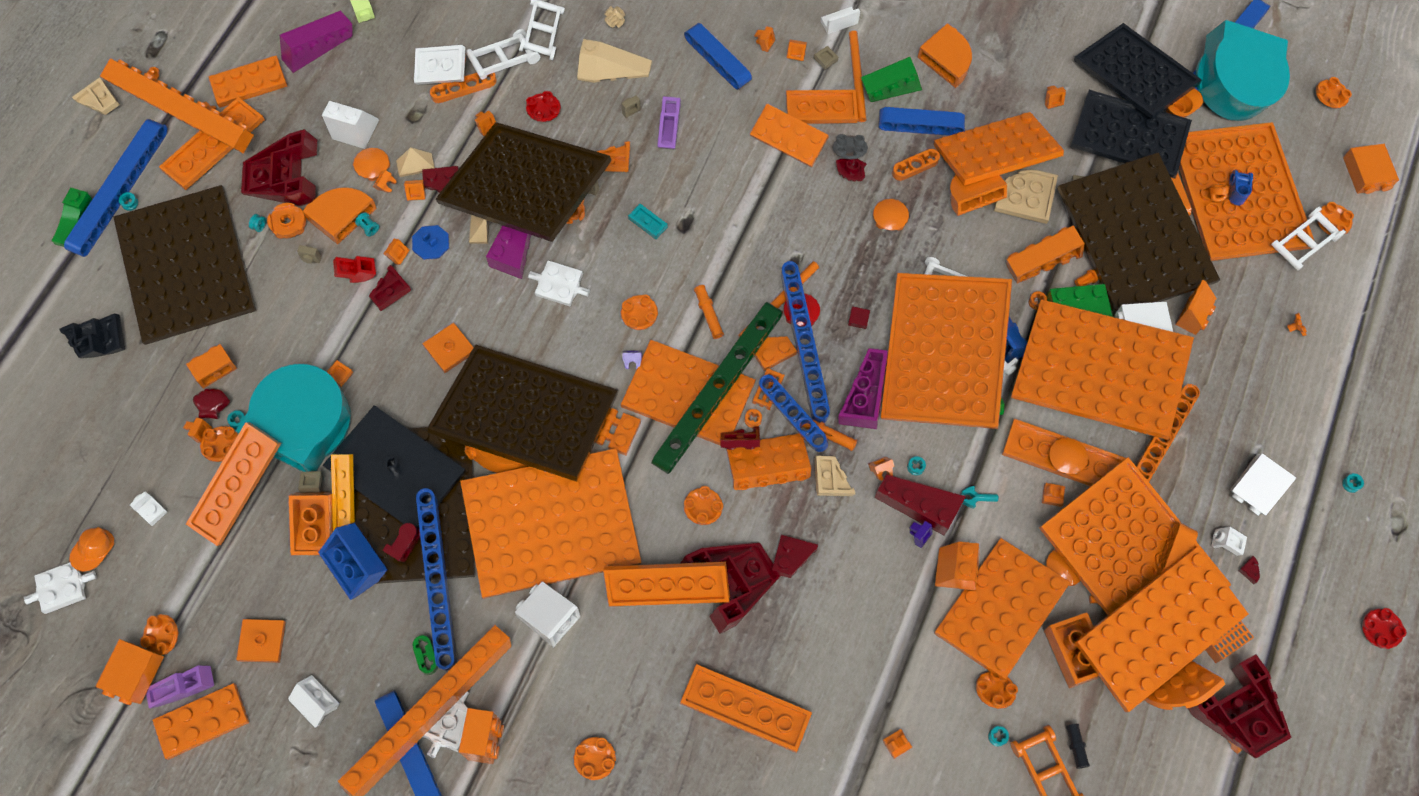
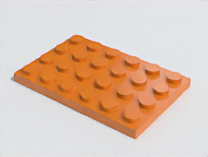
M1031 112L934 140V147L964 186L1064 156V149Z
M650 340L642 357L640 367L637 368L621 402V407L675 428L719 365ZM741 374L697 437L721 446V433L735 431L756 379ZM715 384V385H714L716 388H722V387H723L722 384ZM696 413V414L693 415V417H694V418H701L702 415L699 414V413Z
M1000 538L978 570L976 590L965 589L935 631V635L1005 681L1070 585V581Z

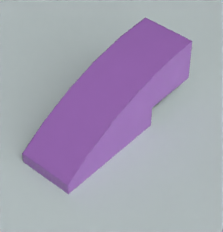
M663 96L658 148L675 149L681 105L680 98Z
M198 665L184 673H175L151 685L146 693L148 707L155 708L213 687L214 681L211 666Z

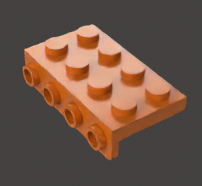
M800 434L760 440V447L755 449H745L744 447H738L733 450L726 449L734 490H747L748 488L785 484L791 481H803L811 477L809 457L804 439Z

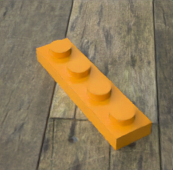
M353 454L331 455L333 531L337 527L355 523Z

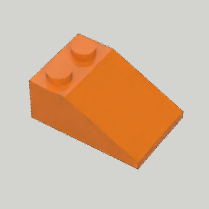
M295 492L289 495L291 555H319L318 552L333 532L332 492Z

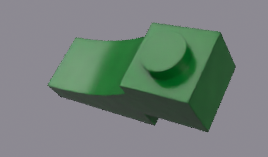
M70 187L62 202L64 205L60 222L51 240L55 245L64 247L66 238L92 201L88 192Z

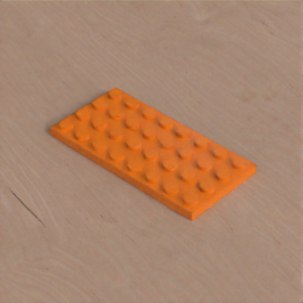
M1194 547L1074 643L1123 710L1130 712L1249 613L1200 548Z

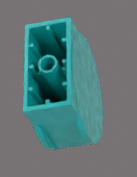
M1229 20L1223 21L1206 35L1204 54L1196 68V76L1202 79L1197 88L1206 105L1223 118L1233 121H1244L1257 116L1279 101L1286 93L1290 81V70L1286 59L1288 40Z
M293 364L273 371L257 385L251 396L248 412L235 431L239 434L245 422H250L281 443L274 458L302 472L317 471L325 457L333 453L346 438L351 424V409L345 395L330 374L316 366Z

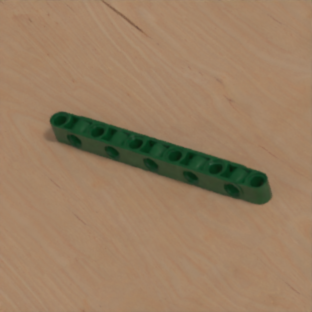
M768 302L762 306L657 451L651 464L667 474L674 469L779 322L783 314L782 310ZM762 326L765 329L759 330L756 327ZM736 355H743L744 358L738 359V358H736L735 356H736ZM715 384H722L723 387H722V388H716L714 385H715ZM699 413L702 417L694 418L693 415ZM674 443L680 445L678 449H673L670 446Z

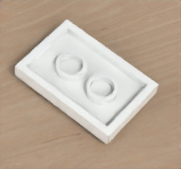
M465 46L416 48L415 84L464 81Z

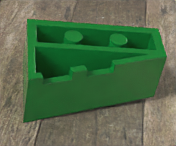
M911 57L861 77L870 102L922 90Z
M1105 284L1050 289L1046 295L1047 301L1113 317Z

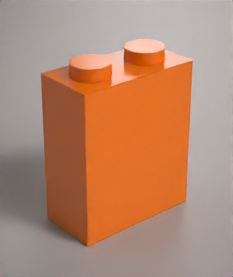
M1385 143L1350 148L1343 157L1357 194H1370L1380 190L1383 192L1389 191L1399 181Z
M119 639L95 687L102 689L101 694L114 698L116 695L120 697L119 701L124 704L131 705L132 702L141 704L164 656Z

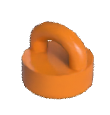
M1215 184L1210 186L1211 199L1214 202H1221L1226 199L1229 193L1228 185Z

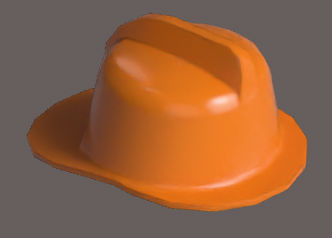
M1194 88L1169 106L1166 112L1186 118L1202 106L1203 97Z
M100 527L85 530L70 553L69 561L72 567L82 572L95 569L114 545L113 535Z

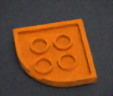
M1191 661L1144 701L1157 708L1173 710L1172 707L1185 706L1187 709L1208 700L1225 685L1223 678Z

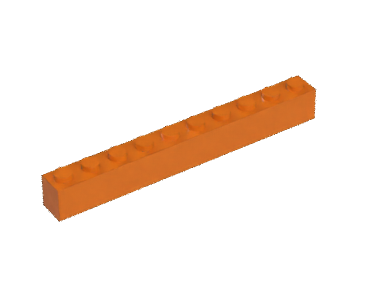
M109 59L100 75L101 78L241 153L245 152L254 136L248 131L249 127L240 122L238 125L235 124V120L227 115L224 118L221 117L222 113L213 108L208 110V106L200 101L195 103V99L187 94L181 96L182 92L173 87L168 89V85L160 80L155 82V78L147 73L141 75L142 71L133 66L128 68L129 65L120 59L118 61Z
M494 625L338 780L341 788L349 796H364L511 648L510 637Z

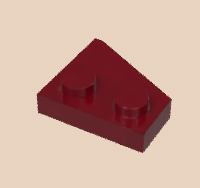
M459 167L422 169L424 188L432 191L436 190L440 193L458 171Z
M391 265L388 266V272L385 277L380 278L376 288L369 295L371 301L380 311L412 291L410 286Z
M759 426L753 427V431L744 433V429L721 433V448L733 450L738 447H744L745 449L760 447Z
M781 535L771 573L792 578L797 570L807 562V559L817 551L818 544Z

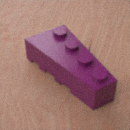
M340 10L280 34L281 60L292 73L296 72L353 36L352 23Z
M502 225L486 255L488 266L522 279L531 235Z
M868 349L860 366L859 373L852 384L850 393L847 395L845 404L838 415L840 425L877 429L887 367V350Z

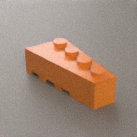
M1074 225L1069 228L1064 227L1057 234L1046 236L1041 242L1030 244L1025 250L1011 254L1006 259L1007 267L1018 284L1039 275L1041 270L1046 272L1052 270L1058 263L1065 265L1073 257H1076V259L1082 258L1084 242Z

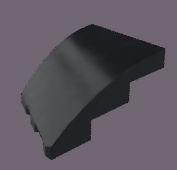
M116 313L100 320L92 318L81 324L71 323L59 329L69 340L68 344L74 348L78 358L99 357L126 350L121 318Z

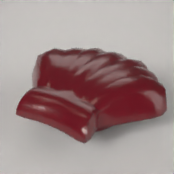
M858 158L836 160L837 171L843 178H846L848 181L859 182L865 178L864 168L867 163Z
M205 389L193 397V403L199 411L200 419H218V414L230 403L227 395L219 389Z

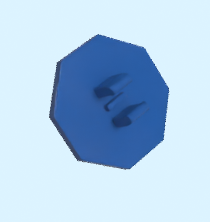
M438 225L422 226L412 236V250L423 260L438 259L449 249V234Z

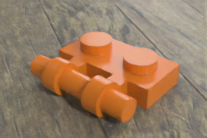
M611 408L596 443L603 445L605 440L610 441L608 449L617 448L618 453L627 456L640 427L641 419L623 413L621 419L616 418L618 411ZM612 425L617 426L614 435L609 433Z

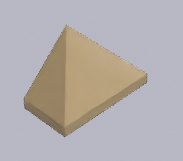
M411 147L396 160L399 177L422 173V169L435 168L432 153Z
M471 215L469 243L488 244L489 221Z

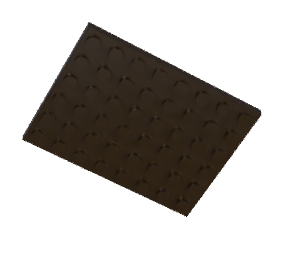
M495 122L436 197V201L438 204L553 242L612 160L609 155Z
M1159 152L1058 186L1057 189L1078 234L1084 242V248L1100 283L1106 286L1108 299L1115 314L1123 304L1162 302L1194 291L1202 280L1206 281L1208 285L1220 281Z
M222 185L113 216L140 336L144 345L256 311L226 194Z
M475 345L427 427V432L577 482L618 395V390Z
M427 427L407 428L466 470L465 474L438 505L447 579L475 577V557L460 482L474 478L473 460L467 457L465 445L430 434L427 432ZM354 489L355 524L387 569L376 584L425 581L421 537L405 563L382 551L386 544L393 545L403 524ZM431 514L425 523H431L434 515ZM430 534L427 537V543H433L436 540L435 534ZM432 554L429 558V563H436L439 559L438 554ZM435 574L431 580H439L441 575Z

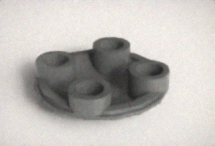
M839 134L832 148L837 156L845 159H857L867 153L868 146L862 135L846 136Z

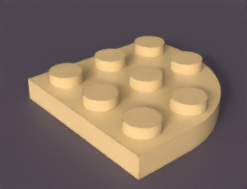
M1038 170L1019 171L1016 175L1009 176L1005 180L1007 183V198L997 201L994 211L1047 224L1058 175Z

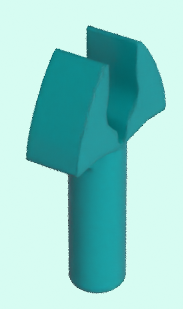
M975 486L966 488L960 494L973 497L970 500L964 499L962 503L972 509L976 507V502L978 501L998 502L999 500L998 494H978L975 491Z

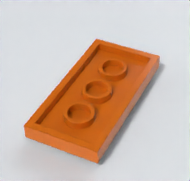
M277 55L208 76L219 108L231 104L237 97L246 100L287 87Z
M856 89L786 90L787 114L806 124L858 122Z
M766 104L750 133L751 137L811 168L829 138L828 134L769 104Z
M234 683L152 720L164 757L167 760L249 723L240 694Z

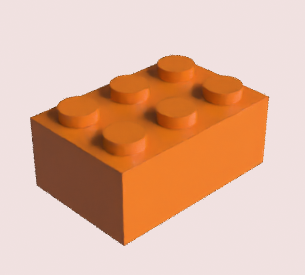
M1087 612L1052 624L1044 630L1069 689L1100 678L1074 643L1094 627Z
M472 708L467 709L459 753L468 761L493 764L494 759H498L500 747L497 746L498 737L502 738L504 725H501V720L494 712Z

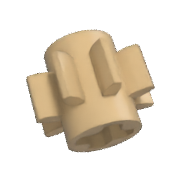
M610 6L605 11V22L610 27L614 28L617 26L620 28L624 24L625 13L620 7L616 6L613 8Z

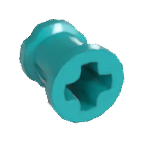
M367 212L358 215L355 224L361 227L368 237L376 234L380 227L378 223L370 219V215Z

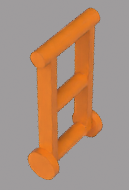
M1049 725L1043 727L1044 732L1020 743L1016 740L1010 742L1014 754L1018 758L1022 757L1040 796H1047L1041 782L1059 773L1062 774L1072 796H1084L1082 793L1078 794L1053 743L1056 741L1055 733ZM1046 741L1057 765L1037 774L1025 750Z

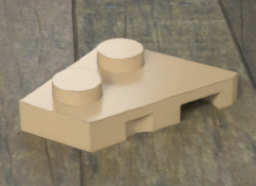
M100 77L72 97L76 102L104 115L120 105Z
M816 456L814 458L817 496L855 495L854 488L851 489L848 484L847 476L840 469V464L835 456Z

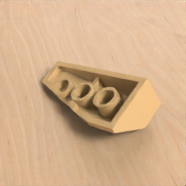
M583 39L579 55L577 80L596 83L604 79L614 81L616 78L623 77L627 79L649 77L652 60L599 41Z

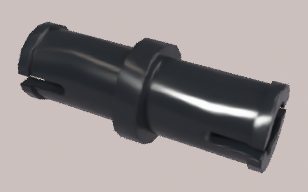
M1079 724L1067 725L1066 729L1071 744L1069 748L1073 751L1076 768L1090 767L1085 750L1087 747L1086 742H1083Z

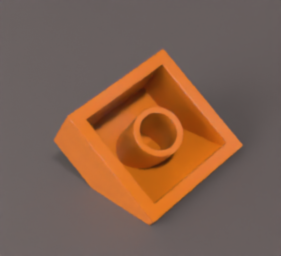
M1202 280L1190 295L1175 324L1195 335L1200 329L1204 331L1209 322L1206 320L1208 315L1211 316L1216 308L1214 303L1217 298L1206 281Z
M956 542L939 548L935 586L976 590L980 556L979 543Z

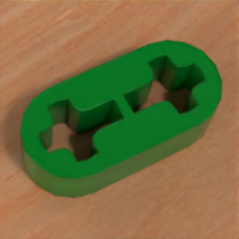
M418 636L412 644L418 667L425 675H432L438 669L435 662L433 644L427 636ZM421 641L428 643L425 646L426 653H423L421 648H417L420 646ZM426 657H428V660L431 663H434L431 665L430 670H428L426 667H423L424 665H426Z

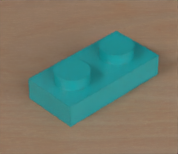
M639 204L628 215L630 221L654 239H657L668 228L666 222L642 204Z

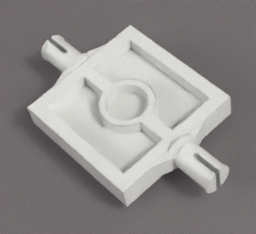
M547 261L541 274L530 271L528 276L529 279L538 281L535 291L536 296L563 305L571 306L577 294L588 297L590 289L580 287L582 271L552 261Z
M71 563L64 564L35 575L36 593L24 596V601L27 605L39 601L41 612L44 614L50 613L86 599L84 592L85 582L97 579L95 571L82 575L80 571L72 567Z
M466 692L423 736L433 743L427 753L430 757L435 758L440 747H447L456 752L459 751L468 709L464 702L469 692Z

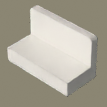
M852 7L821 17L820 22L827 34L858 24L860 10H853Z
M312 675L298 682L288 698L314 727L319 726L324 716L336 710L340 704Z

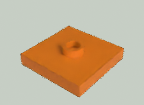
M452 323L422 343L444 373L467 359L474 348L455 323Z
M243 619L236 660L239 662L280 663L286 622L284 620Z

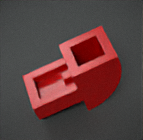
M356 256L354 259L335 257L333 260L334 276L348 278L350 283L365 282L376 275L374 258Z

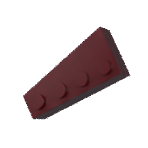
M886 474L874 498L921 524L925 521L932 525V530L944 536L966 496Z

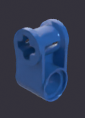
M1235 169L1232 171L1229 180V200L1232 204L1240 206L1245 203L1252 192L1253 173H1241Z

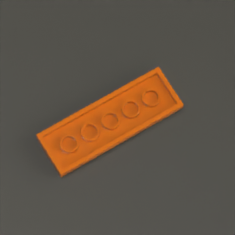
M239 97L220 112L222 113L221 117L224 118L227 115L235 120V124L238 125L240 122L249 127L248 131L250 133L265 120L260 113ZM199 131L163 162L159 168L184 190H187L233 148Z
M1017 419L1012 421L1002 453L1006 457L1088 486L1093 485L1125 459V457L1080 442L1087 450V465L1077 474L1061 475L1050 462L1049 449L1055 441L1068 437Z
M245 422L186 525L216 546H220L281 443L250 422Z
M726 562L605 566L603 570L609 606L723 603L730 601Z
M698 664L694 668L680 702L681 705L795 753L799 749L812 712Z

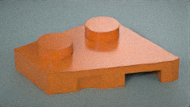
M630 141L624 142L625 145L618 148L612 146L606 150L597 151L611 157L612 161L605 171L629 172Z
M787 336L767 337L754 356L762 369L766 371L767 368L770 369L796 355L797 351Z

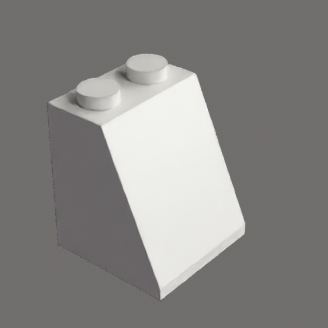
M332 101L328 102L322 114L333 140L363 149L366 148L379 121L378 118L362 110Z
M1167 302L1123 304L1114 315V318L1173 332Z
M1256 454L1230 491L1234 493L1232 497L1238 502L1243 503L1245 501L1249 504L1250 507L1248 509L1259 516L1260 513L1267 515L1296 477L1264 454Z
M541 582L530 590V596L526 600L519 602L516 606L515 614L554 648L580 618V613L576 605L544 582Z

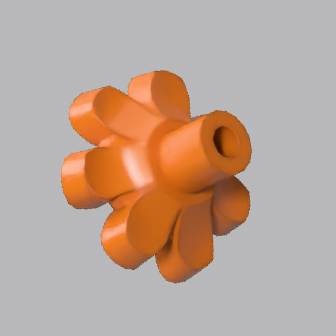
M1298 312L1295 314V323L1287 325L1290 332L1298 330L1302 336H1307V330L1303 326L1300 313Z

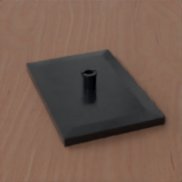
M1124 23L1074 58L1077 64L1150 119L1156 117L1200 85L1202 81L1198 76Z
M1089 89L1070 147L1121 163H1128L1159 152L1170 177L1175 179L1192 120L1163 111L1153 119H1150L1126 100Z
M375 405L332 453L353 454L354 489L402 524L410 523L418 527L417 493L424 488L430 489L435 494L439 505L466 472L459 464ZM331 456L323 464V466L330 472ZM425 495L422 498V503H429L432 496ZM431 514L425 517L424 522L429 518Z

